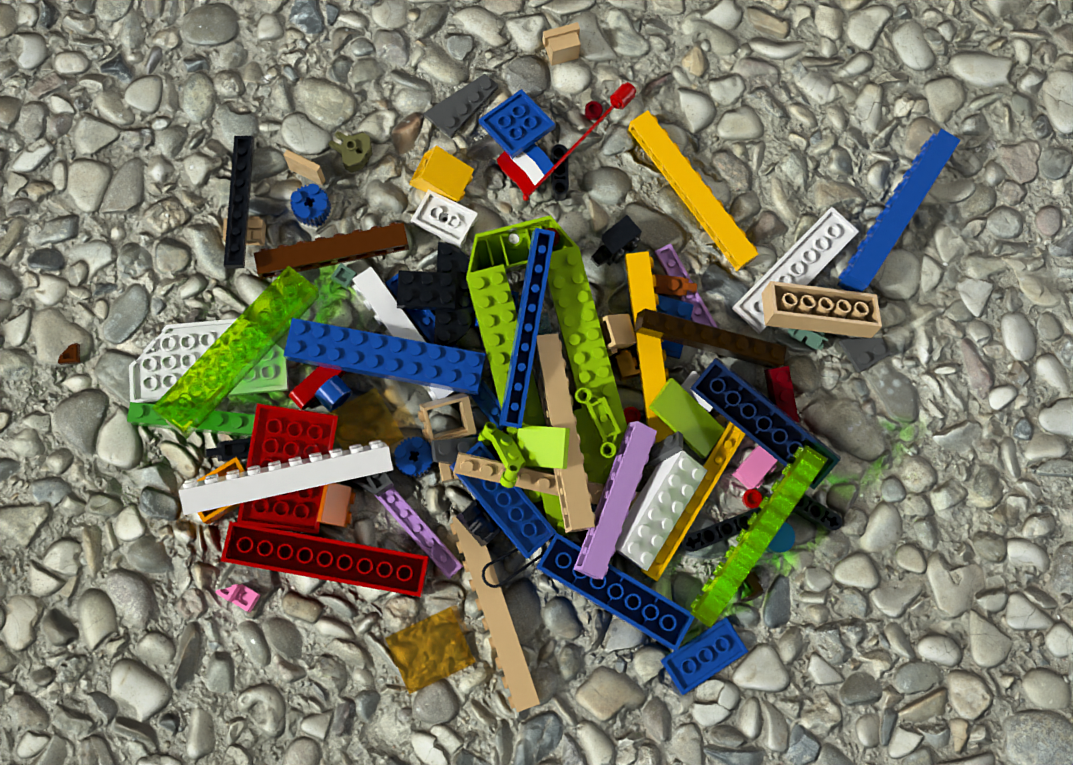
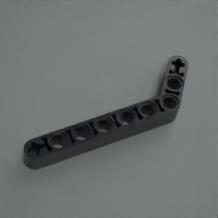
M795 492L688 534L682 539L680 547L684 552H694L794 512L827 532L839 529L842 525V519L837 513L803 492ZM794 497L800 499V506L794 504ZM777 503L782 505V513L776 511ZM811 507H814L817 510L816 517L811 515ZM759 510L765 513L764 520L759 519ZM741 517L746 518L748 521L746 528L740 524ZM827 519H832V526H830V521H828ZM723 524H727L730 527L728 535L722 531ZM705 531H709L712 534L710 542L704 538ZM698 538V543L693 544L692 547H687L686 543L688 541Z

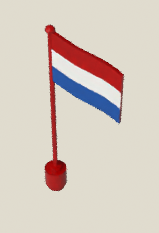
M628 82L622 84L610 96L612 106L555 165L535 143L513 159L505 151L496 159L502 171L522 191L524 201L529 200L533 192L614 108L623 110L633 100L636 94L635 87Z

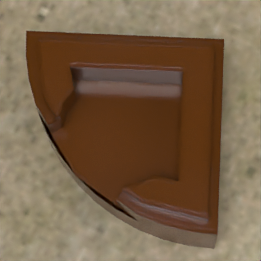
M74 343L69 345L60 354L58 364L80 363V344Z

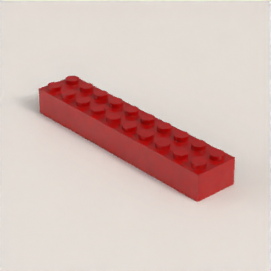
M232 521L229 522L221 556V562L418 597L423 595L430 557L266 527L237 524V522Z

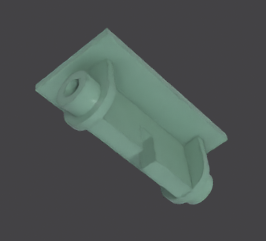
M790 328L787 331L790 337L801 342L805 336L808 337L805 344L815 350L823 348V340L828 341L824 337L826 334L824 332Z

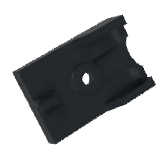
M476 498L456 516L481 547L488 544L502 530Z

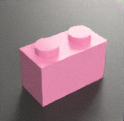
M758 445L732 475L748 489L759 488L765 481L763 477L766 473L771 474L777 467L775 463L778 460Z

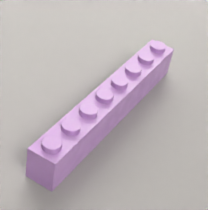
M639 421L630 422L627 425L594 513L596 517L595 527L588 530L574 566V570L594 579H603L608 572V563L615 553V544L622 534L624 520L629 515L630 503L635 498L637 484L641 481L644 465L649 460L648 454L656 441L655 435L657 431Z

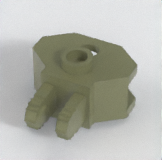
M337 131L335 136L343 143L339 145L331 140L328 145L340 153L347 171L353 173L362 170L373 155L370 136L364 132L353 136L349 134L346 136Z

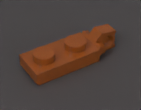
M652 274L656 277L654 294L682 297L687 296V292L697 293L698 284L688 283L689 279Z

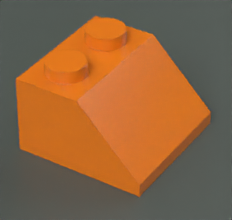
M337 483L324 485L317 521L326 525L346 528L352 519L350 507L351 504L355 503L356 499L354 489Z

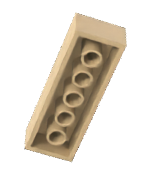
M770 281L761 293L765 326L872 338L882 327L877 294Z

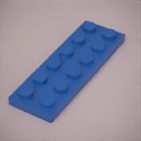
M481 441L466 452V454L496 460ZM456 461L451 466H449L453 472ZM456 474L526 559L556 533L555 529L520 487L506 488L501 483Z

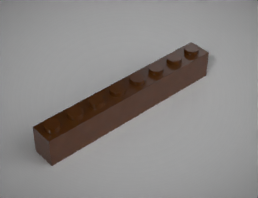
M393 222L389 226H373L369 230L363 231L358 229L349 234L338 233L329 238L318 237L315 241H299L295 245L290 246L283 244L275 249L263 248L259 252L254 253L257 274L263 280L409 250L404 223Z

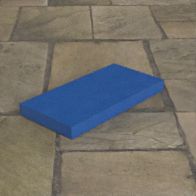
M724 617L660 661L681 695H684L749 651L728 618Z

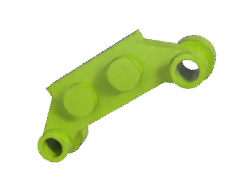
M579 388L575 392V399L577 402L587 406L602 440L599 449L600 454L605 458H611L616 454L615 442L617 434L621 433L606 398H600L592 394L588 388ZM581 392L585 394L584 399H581L579 397V394ZM606 446L609 447L608 453L604 452V448Z
M486 422L484 429L480 431L478 441L487 446L493 444L506 468V471L501 475L500 483L506 488H513L518 479L517 474L520 468H524L526 461L512 435H507L497 429L496 424L493 422Z

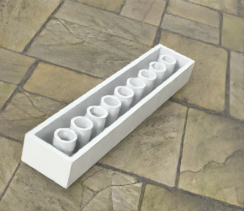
M381 440L369 442L368 446L356 444L349 446V450L342 451L341 448L329 450V454L321 455V452L310 454L309 458L306 459L294 457L288 459L289 462L281 464L280 461L268 463V467L260 468V465L248 467V470L244 472H239V470L228 471L225 476L219 477L218 474L206 476V479L197 481V478L184 481V484L179 489L183 514H193L391 471L393 466L389 446L385 442H381Z

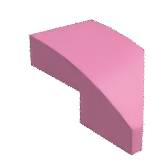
M235 584L229 588L216 590V594L250 613L261 594L243 584Z

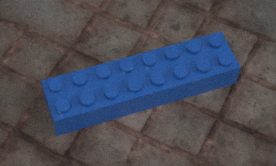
M558 533L554 535L535 569L671 650L677 651L696 615L608 564V572L603 579H594L574 570L581 547Z

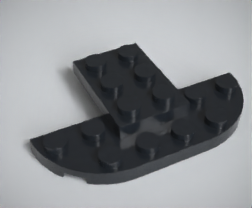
M438 242L437 272L399 270L397 308L435 310L434 344L449 347L457 343L469 331L473 320L474 307L466 280L470 260L459 248L444 242Z

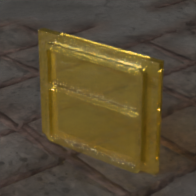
M451 607L385 638L409 694L475 663L464 633Z

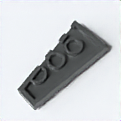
M483 74L424 112L423 115L448 137L452 138L498 89V84L486 74Z
M478 437L431 441L433 462L452 465L457 460L459 452L466 453L479 442ZM493 444L485 445L495 459L501 461Z

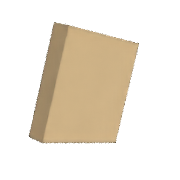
M290 150L285 151L283 156L291 171L323 186L326 180L319 164Z

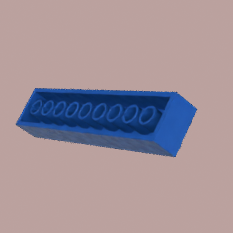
M941 129L937 134L933 133L925 141L920 149L921 152L913 159L912 166L904 173V179L895 187L893 191L895 193L886 201L884 205L886 207L877 215L875 224L869 228L866 238L858 245L857 252L847 262L848 266L838 276L840 281L837 286L846 291L862 292L869 286L961 141L960 139Z
M292 318L283 355L288 361L479 396L486 361L485 353Z

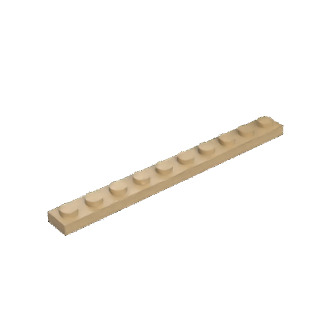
M462 452L458 453L454 467V473L497 483H500L501 475L506 471L502 461ZM529 467L520 468L515 487L559 496L555 473ZM588 481L587 488L588 492L591 493L592 503L598 505L605 484ZM636 492L635 498L631 501L628 510L631 509L640 492Z

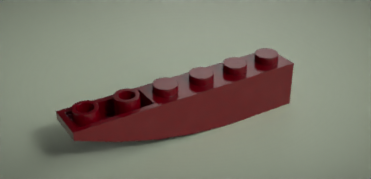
M789 366L764 370L769 400L799 423ZM786 468L790 483L802 482L799 477Z

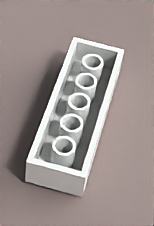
M683 450L659 463L629 510V515L622 525V534L615 544V551L633 565L648 571L708 470Z

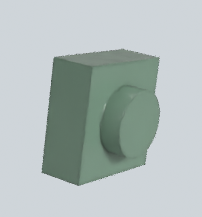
M340 263L330 279L347 290L353 282L352 279L357 276V273Z

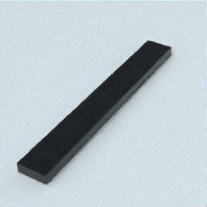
M234 136L224 254L225 269L245 268L254 149L253 136Z

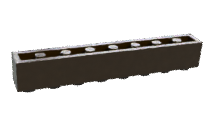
M643 309L637 313L634 332L769 368L780 367L784 365L786 346L649 309Z

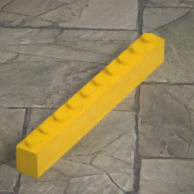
M647 110L630 121L628 128L630 133L734 269L739 271L755 260L758 256L756 246L750 243L746 238L745 232L738 228L733 216L724 210L722 202L714 197L712 189L704 184L699 172L694 171L689 159L681 154L678 145L675 142L673 143L669 138L668 132L661 128L655 115H651Z
M649 251L625 255L634 327L637 313L643 309L657 312L656 305H659L658 294H654L656 277L651 272V268H654L653 257H649ZM635 332L646 425L657 431L654 443L656 444L675 433L649 408L666 384V380H669L668 369H664L663 362L666 361V352L661 347V342H664V340Z

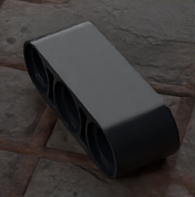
M562 144L553 146L550 157L553 165L562 158L556 157L555 154L560 153L564 156L568 152L567 148ZM568 157L551 174V195L556 201H563L568 195ZM558 170H560V171H562L564 174L558 175V174H556L555 172L558 171ZM562 188L564 189V192L560 193L557 192L555 189Z

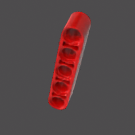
M319 366L290 392L289 397L301 410H305L317 400L315 397L316 391L328 379L335 375L341 378L348 371Z

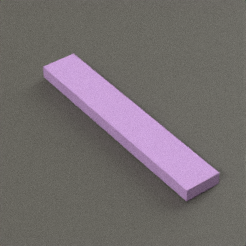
M671 243L654 251L666 275L684 277L689 279L688 283H693ZM698 291L697 293L687 292V296L678 297L680 301L694 305L691 321L718 328Z
M394 487L379 497L375 495L448 579L464 567Z

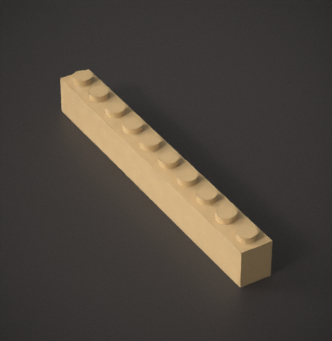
M558 333L537 335L533 360L546 427L570 428L567 469L554 468L565 532L589 530L595 527L596 517L591 509L592 497L591 493L588 492V476L584 472V456L580 452L579 447L581 441L576 431L577 419L573 415V399L569 395V379L565 374L566 362L562 358L561 353L562 342L558 338Z
M453 517V523H450L453 535H458L459 542H456L459 554L464 553L466 560L462 561L465 572H470L472 579L469 580L472 592H477L478 599H475L478 610H483L485 618H482L485 630L489 629L491 637L488 640L491 649H496L498 657H495L498 670L503 669L505 676L501 677L504 688H509L511 696L508 697L511 709L516 708V711L520 712L539 705L540 702L501 587L491 588L482 579L484 566L491 562L487 546L481 547L456 517ZM492 564L486 568L485 578L488 583L497 585L499 581Z

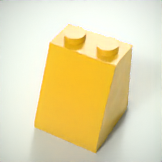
M436 145L424 153L409 185L426 193L429 189L457 202L463 199L465 195L464 189L472 181L474 169Z

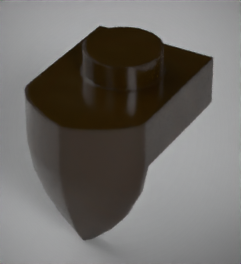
M746 570L739 575L751 591L740 600L741 602L754 600L764 593L762 586L759 584L760 579L754 571Z

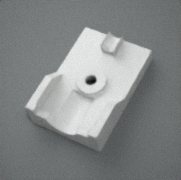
M428 189L413 215L411 223L437 235L443 241L462 249L469 230L478 221L479 217L477 212Z

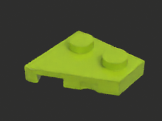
M541 492L547 521L555 529L556 533L569 536V533L565 532L559 496Z

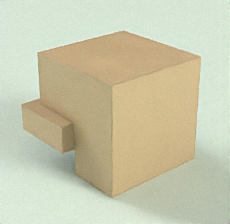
M578 22L543 31L542 41L551 66L579 59L581 43L579 41L580 27Z
M629 314L606 315L605 317L598 318L608 357L637 343Z

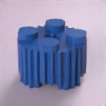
M313 183L308 186H301V189L297 188L298 191H294L290 197L292 201L290 202L296 219L308 226L318 227V225L322 226V223L325 224L327 216H330L329 213H331V204L325 191Z
M417 436L412 437V439L408 437V440L404 439V442L401 441V445H397L398 447L395 449L394 459L396 460V466L401 473L408 477L411 476L413 478L415 476L417 478L420 476L421 478L422 475L426 476L425 473H429V470L432 469L431 466L434 465L429 442ZM419 454L418 461H410V459L412 458L411 455Z

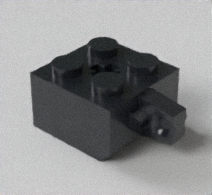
M628 215L602 234L598 250L591 256L592 262L597 267L604 263H607L609 266L613 263L617 264L624 258L623 255L626 252L631 253L638 247L637 243L641 240L642 231Z

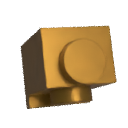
M628 350L617 353L614 363L620 381L638 377L641 372L640 369H635L637 368L635 357H632Z

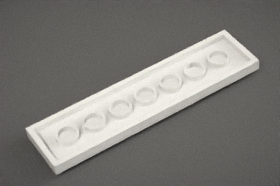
M831 207L732 309L760 334L767 327L764 321L761 293L768 283L775 281L807 286L859 231Z

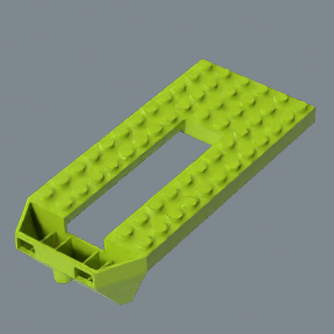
M551 215L475 234L466 280L502 410L518 318L506 273L526 269L532 232L535 228H554L559 233V243L552 248L547 282L576 390L585 387L592 394L600 398L605 397L621 433L617 434L615 442L616 454L611 458H605L600 454L599 449L602 440L587 406L580 403L581 408L573 410V415L577 419L576 431L580 436L581 442L579 447L580 452L584 456L583 467L584 472L587 473L588 481L600 484L606 483L626 431L627 423L579 247ZM511 234H516L519 237V242L513 244L509 241L508 237ZM531 370L522 425L546 427ZM581 392L579 394V397L581 399H584L585 394ZM506 427L507 434L512 435L517 445L518 429ZM608 446L604 448L605 453L609 452ZM524 466L554 473V468ZM522 488L532 503L542 501L541 492Z

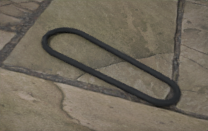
M541 546L542 552L538 557L533 559L531 562L523 566L521 569H519L518 571H516L511 576H509L497 585H492L488 583V581L486 580V568L519 550L516 548L508 552L507 554L487 563L482 570V579L484 583L491 588H497L502 586L507 581L512 579L514 576H516L524 569L529 567L531 564L539 560L544 554V546Z

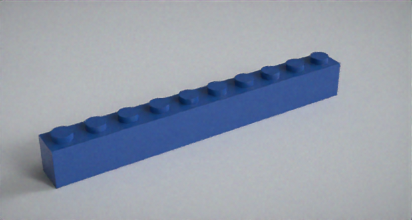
M535 228L532 232L499 422L500 426L522 428L555 236L554 231Z

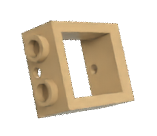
M465 393L419 404L420 411H418V417L420 422L424 424V429L422 430L423 438L430 444L433 440L457 439L476 433L469 396ZM458 402L463 427L433 435L428 410Z

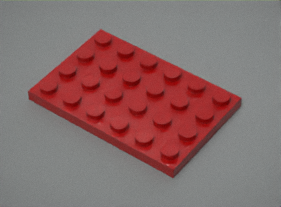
M257 403L246 471L248 467L260 465V468L268 467V463L280 461L281 464L289 462L288 459L294 457L306 459L313 453L329 454V450L333 449L338 415ZM324 485L240 503L237 524L318 534L320 522L317 521Z

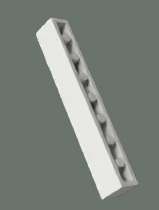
M369 267L352 279L354 291L358 296L362 294L365 299L363 301L364 305L369 311H374L376 314L374 318L380 326L383 324L387 329L384 331L386 335L425 342L404 311L397 308L396 300L372 267ZM427 386L430 389L428 394L433 401L458 393L456 391Z

